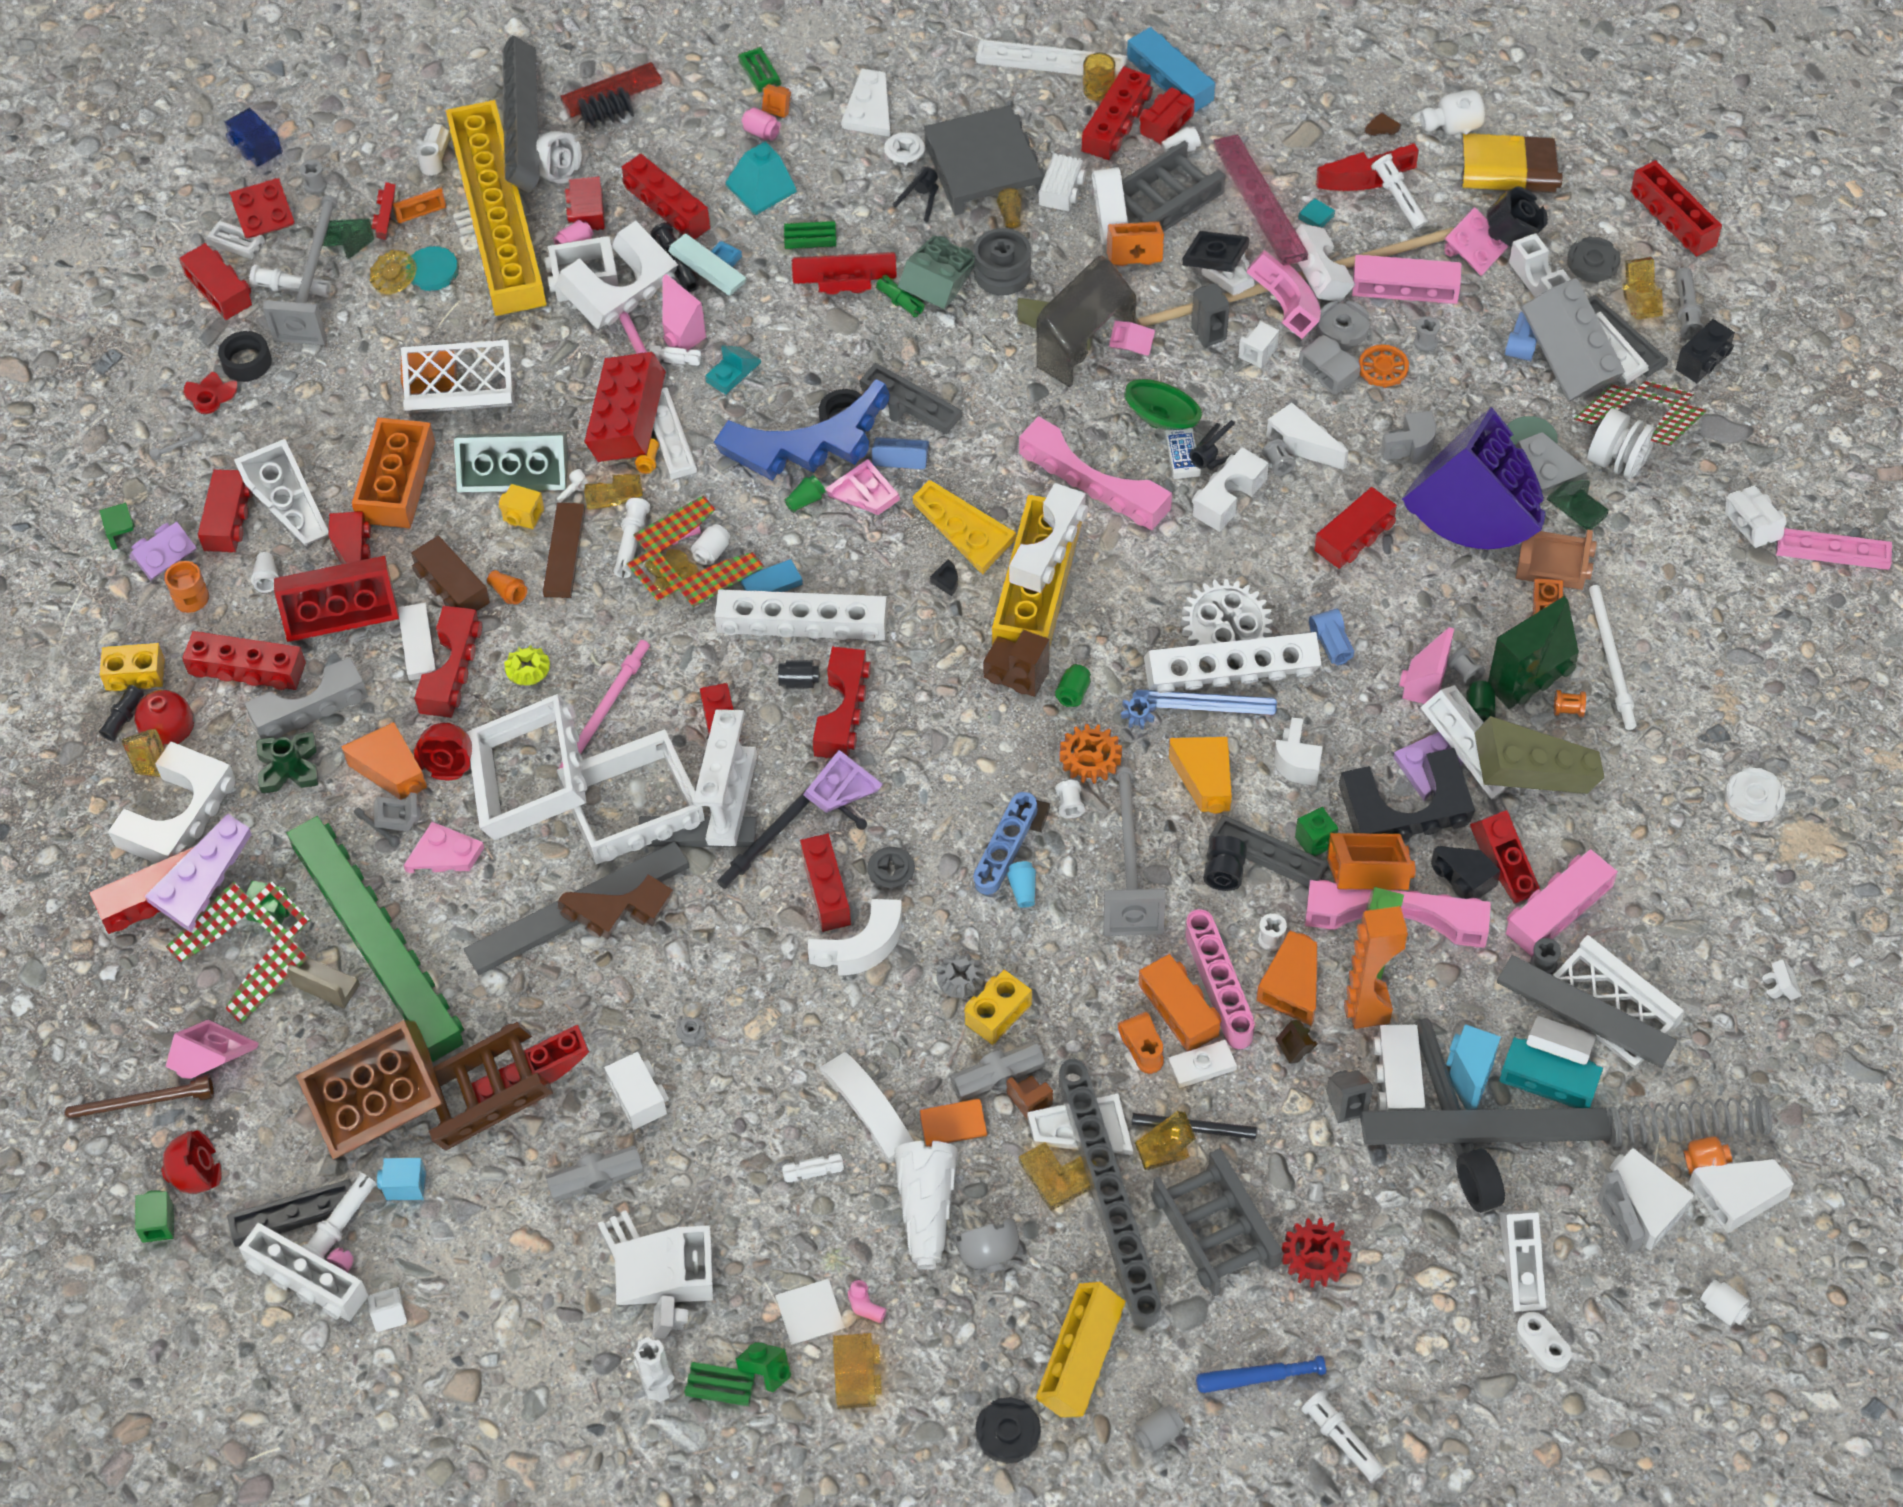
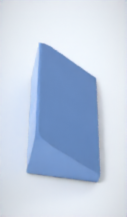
M877 437L872 447V464L880 467L925 469L929 441Z

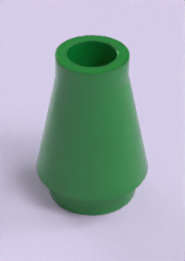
M812 475L809 478L805 477L793 492L784 499V502L790 511L794 513L798 509L822 499V495L826 491L821 482Z

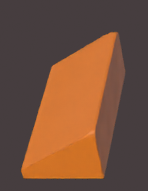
M442 188L393 203L392 211L398 224L447 208Z
M980 1099L920 1110V1122L926 1146L931 1147L932 1141L952 1143L987 1136Z

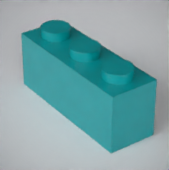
M1513 1037L1499 1082L1573 1108L1591 1107L1603 1067L1597 1066L1590 1060H1588L1587 1064L1583 1065L1530 1047L1526 1044L1528 1039Z

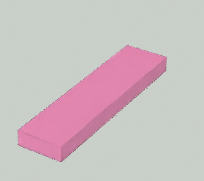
M1784 528V536L1782 539L1777 540L1776 555L1889 570L1892 562V542Z

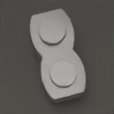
M1325 335L1320 336L1306 346L1299 354L1298 364L1311 377L1316 378L1332 394H1338L1359 378L1361 366L1358 359L1354 355L1342 351L1336 340Z

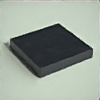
M1199 231L1182 258L1183 266L1233 272L1249 246V237Z

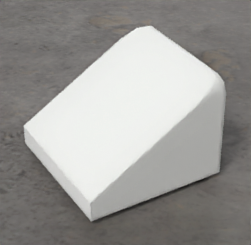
M399 1287L368 1296L370 1315L377 1332L406 1324L407 1320Z

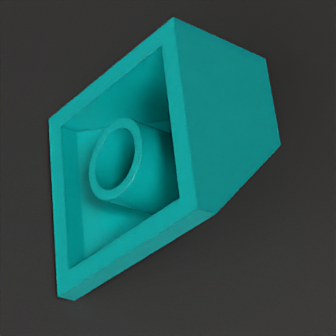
M766 141L745 152L726 181V186L754 215L763 212L797 192L780 155Z

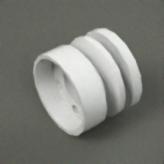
M1612 408L1602 420L1591 443L1587 458L1588 461L1603 468L1607 467L1613 459H1616L1614 473L1620 474L1624 470V477L1631 480L1636 476L1640 468L1643 467L1651 453L1653 441L1650 440L1656 427L1649 424L1643 430L1644 422L1638 420L1631 429H1628L1630 415Z

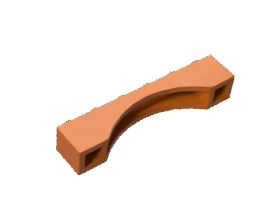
M1401 906L1363 911L1361 924H1357L1358 940L1354 941L1356 955H1352L1353 970L1349 971L1350 985H1347L1346 988L1348 1000H1344L1346 1017L1352 1019L1354 1029L1390 1024L1393 1008L1387 984L1378 979L1377 974L1389 960L1405 949L1408 932Z

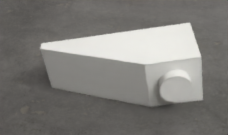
M1533 1210L1500 1212L1502 1246L1513 1312L1546 1310L1539 1212Z

